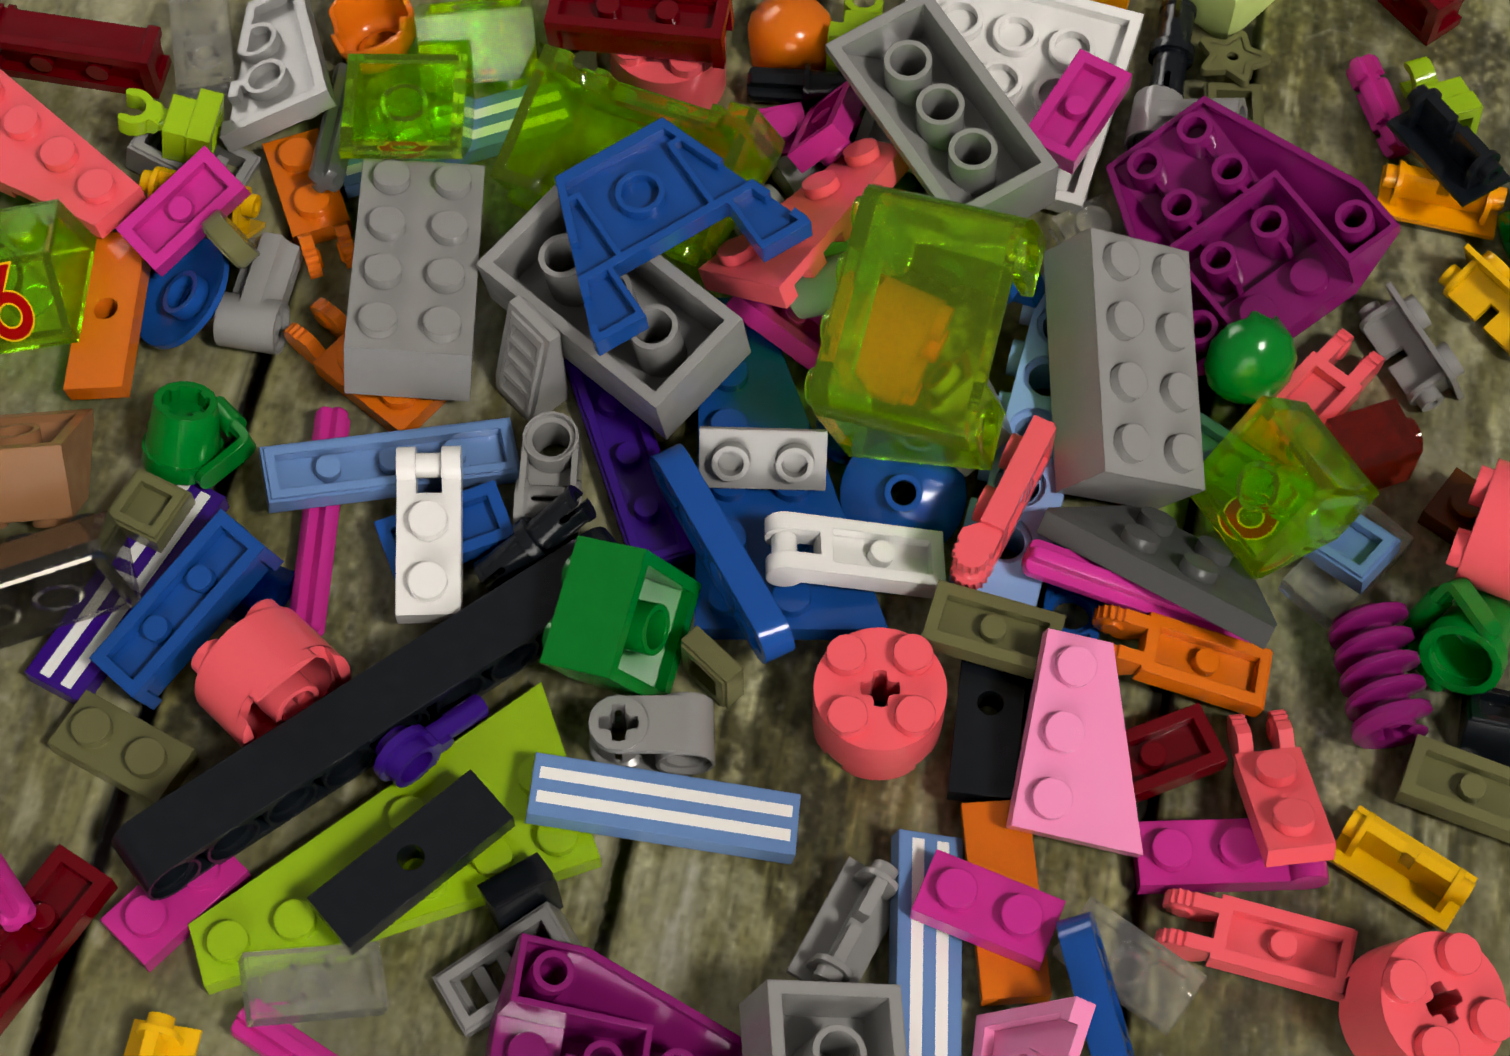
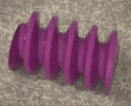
M1400 602L1363 604L1342 612L1333 619L1332 626L1327 635L1331 647L1336 650L1333 657L1334 666L1342 674L1339 680V687L1343 696L1348 698L1344 706L1345 713L1348 719L1354 722L1350 730L1351 738L1356 745L1364 749H1386L1407 745L1414 741L1417 734L1426 736L1429 732L1428 727L1417 724L1416 721L1428 716L1433 711L1430 700L1422 698L1410 699L1411 696L1426 688V680L1422 675L1404 674L1419 665L1421 662L1420 656L1417 651L1398 650L1410 644L1415 638L1414 632L1410 627L1403 625L1393 626L1405 620L1409 615L1406 605Z

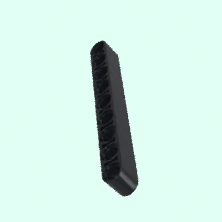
M601 526L592 528L579 535L618 543L608 530ZM577 537L124 823L115 833L112 839V847L150 900L155 901L176 894L215 865L223 864L373 767L377 757L375 749L379 741L393 728L398 726H405L407 728L417 724L426 727L439 719L442 713L472 694H477L480 697L540 659L543 652V633L546 625L554 616L562 589V570L566 560L573 553Z

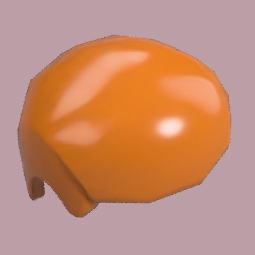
M335 0L328 10L333 26V34L330 37L338 54L347 64L351 65L354 62L364 67L363 70L386 68L407 56L418 34L417 17L410 0Z
M763 0L760 2L755 10L752 11L748 22V41L752 65L754 67L805 69V63L811 64L812 70H823L826 67L827 56L825 44L828 40L830 21H832L829 12L817 0Z

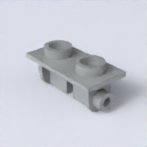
M1392 282L1387 283L1386 287L1392 300L1384 305H1381L1379 301H1373L1362 307L1358 312V316L1362 320L1359 324V329L1366 335L1376 352L1385 358V361L1404 350L1407 356L1388 369L1407 397L1411 406L1418 405L1422 412L1430 411L1442 403L1444 397L1441 393L1448 388L1451 389L1458 401L1464 398L1456 377L1465 372L1451 348L1445 341L1436 347L1424 331L1432 323L1416 297L1410 294L1402 299Z
M700 426L699 472L709 488L825 491L828 429Z
M849 856L786 972L802 981L859 983L890 925V898L896 894L899 888L895 880L899 873L897 868L881 859H875L871 867L865 866Z

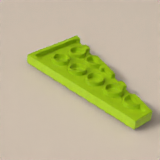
M542 682L454 741L448 750L441 753L436 765L431 767L419 780L403 788L397 787L395 783L391 784L190 922L188 926L204 988L208 994L211 995L346 951L347 949L310 906L307 897L470 769L513 816L515 827L370 942L486 905L477 885L538 852L552 871L556 882L602 867L593 834L525 823L536 752L566 757ZM419 858L411 859L404 864L403 869L415 870L423 864L424 860Z

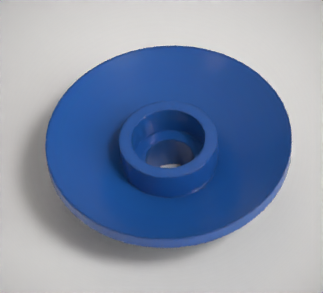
M203 238L163 277L156 271L151 275L148 283L140 336L154 348L165 350L182 345L195 336L215 315V311L227 286L229 260L210 239Z
M908 431L887 433L867 442L849 461L841 480V508L846 519L943 531V543H945L959 526L965 511L967 488L964 475L949 462L948 449L933 438ZM906 481L914 486L916 497L909 505H899L893 501L891 489L896 483Z

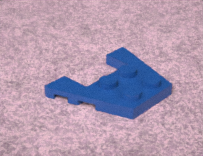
M663 117L554 177L594 349L599 356L649 329L645 313L620 278L626 273L728 216L733 219L764 263L813 235L811 221L804 213L795 207L790 211L771 198L770 190L754 179L746 181L724 166L722 157Z

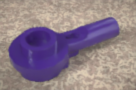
M472 694L442 713L439 719L426 727L417 724L407 728L405 726L393 728L379 741L375 749L377 757L373 766L374 773L385 782L393 781L400 788L413 784L431 767L436 765L441 753L453 745L454 737L488 716L489 712L485 701L479 695Z

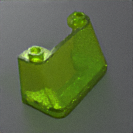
M545 44L490 177L509 190L506 196L507 201L529 211L556 184L555 176L662 117L722 157L724 166L746 181L754 179L761 185L765 184L776 168L786 143L758 109L730 101L727 110L725 107L714 103L709 110L619 82L605 69L597 67L595 72L587 68H581V71H579L572 64L575 55L571 51ZM728 216L667 250L664 254L682 263L697 266L700 258L710 260L717 254L718 248L726 241L736 223Z

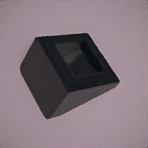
M1492 688L1482 694H1462L1457 748L1510 767V691Z
M538 852L477 885L499 933L546 901L559 909L564 908L556 879Z

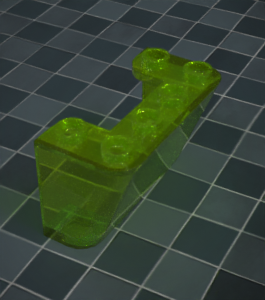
M874 183L868 184L862 196H857L852 206V231L847 250L841 253L837 261V287L831 309L825 311L821 320V346L815 367H812L806 375L804 384L805 400L808 405L812 406L818 420L849 457L991 471L1005 410L988 387L987 382L1012 281L1021 296L1034 297L1047 240L1037 222L1031 218ZM983 419H984V429H983V435H982V425H983Z

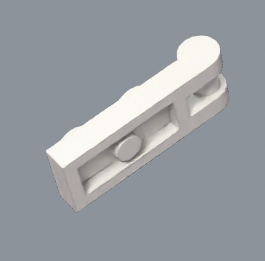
M442 446L441 452L417 453L416 447H397L395 617L397 624L441 623L463 609L462 447ZM418 478H442V493H418Z
M789 511L772 513L764 520V538L766 543L771 545V554L765 559V577L767 582L774 586L789 587L799 583H809L933 599L938 581H946L943 531ZM797 545H813V553L797 551Z

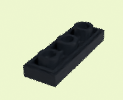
M961 659L947 800L963 802L1011 800L1019 760L1026 684L1025 677ZM984 706H990L995 708L999 713L995 715H987L983 713L979 708Z
M470 769L309 895L307 900L314 911L353 956L515 827L514 818ZM419 858L424 860L423 864L415 870L403 869L404 864L411 859Z

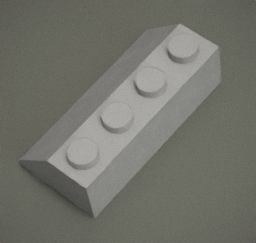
M907 0L825 44L826 53L953 230L1004 231L1055 203L1059 165L936 0Z

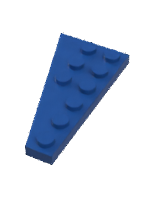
M730 298L717 299L726 305ZM745 324L751 353L698 407V470L700 426L812 429L782 350ZM827 467L825 491L709 488L781 609L794 640H833L839 635L850 634L861 629L888 628L874 591L809 583L779 587L768 583L766 580L765 559L771 554V545L767 544L764 538V520L768 515L780 511H789L846 519ZM798 544L797 551L813 553V545ZM696 553L695 580L700 582L702 587L695 607L694 627L698 625L713 640H746Z

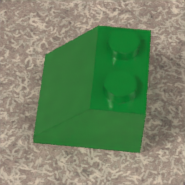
M578 535L573 553L566 560L562 570V589L554 616L546 625L543 633V652L539 663L569 678L625 696L670 694L681 659V639L689 632L702 584L647 549Z

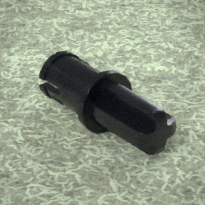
M805 63V69L752 67L749 69L747 76V97L753 102H802L803 110L808 111L809 105L816 104L847 80L840 71L812 70L811 64Z

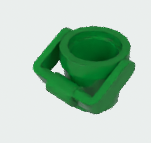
M178 381L160 387L154 394L150 418L147 423V432L142 438L141 462L147 472L174 485L198 484L203 489H209L250 458L256 450V444L246 430V419L226 398L222 396L216 397L214 392L205 385L189 381ZM220 429L228 437H234L236 439V441L233 442L230 446H228L225 450L224 441L220 435Z
M1457 578L1445 582L1439 587H1432L1409 611V618L1403 626L1410 627L1414 632L1415 638L1410 644L1404 646L1402 650L1418 652L1421 662L1415 668L1420 675L1424 676L1426 684L1432 690L1442 692L1448 689L1456 693L1473 695L1485 693L1496 687L1508 665L1510 603L1507 600L1476 590L1473 584L1466 578ZM1428 629L1424 637L1422 638L1420 633L1423 630Z

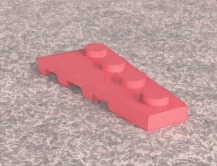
M0 69V192L16 198L17 195L37 203L41 211L103 239L147 199L141 186Z
M863 138L852 142L843 150V155L823 171L808 176L802 182V187L780 203L790 211L795 207L804 213L811 221L813 235L765 263L743 234L727 240L720 245L714 257L698 268L706 290L788 309L798 297L794 285L802 276L804 278H815L827 264L823 252L832 242H846L858 228L854 219L857 213L875 209L910 168L892 143L880 142L874 138Z

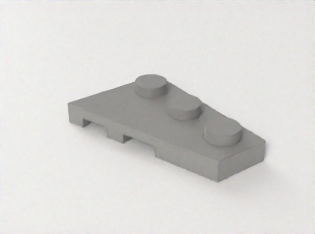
M253 0L248 2L237 54L242 60L239 78L236 81H231L228 99L233 105L230 120L222 122L219 136L230 153L304 120L315 118L320 113L337 106L310 0Z

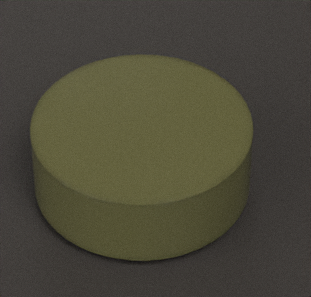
M216 209L201 223V229L206 236L239 269L241 267L245 269L260 255V252L246 235L219 209Z

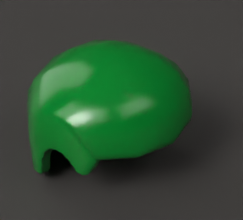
M1257 311L1250 312L1247 318L1228 324L1211 340L1206 354L1204 368L1208 385L1218 396L1237 404H1261L1268 399L1277 397L1290 382L1298 359L1291 333L1277 316L1271 319Z

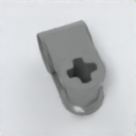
M555 411L540 413L533 417L524 428L519 478L516 480L514 492V524L524 516L533 518L561 495L569 485H573L583 492V459L578 427L564 413ZM549 445H561L567 448L557 456L549 457L540 454L541 450ZM583 495L577 499V506L583 502ZM581 528L577 530L574 534H572L570 537H577L578 535H580Z
M696 692L629 696L617 694L607 696L597 702L590 712L588 721L590 732L589 749L591 758L595 762L683 776L705 773L715 766L714 702L707 695ZM620 710L622 716H615V711ZM612 730H625V740H612ZM615 754H622V758L616 759Z

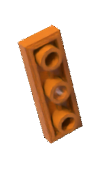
M118 231L110 232L103 239L90 233L63 391L71 400L127 398L131 394L151 266Z
M1011 800L961 803L959 812L965 861L1039 890L1033 835L1006 828ZM974 945L980 1006L1050 1001L1052 992L1047 952L1040 970L1037 971Z

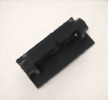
M1424 84L1419 85L1406 98L1410 109L1387 121L1386 126L1451 196L1464 207L1510 182V176L1499 163L1501 155L1494 149L1490 150L1467 125L1463 127L1458 122L1459 116L1441 99L1442 93L1437 88L1428 89Z

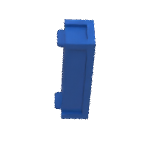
M220 509L89 659L133 699L155 710L162 702V699L158 696L191 660L198 648L212 636L269 569L272 568L276 571L284 561L257 540L229 514Z

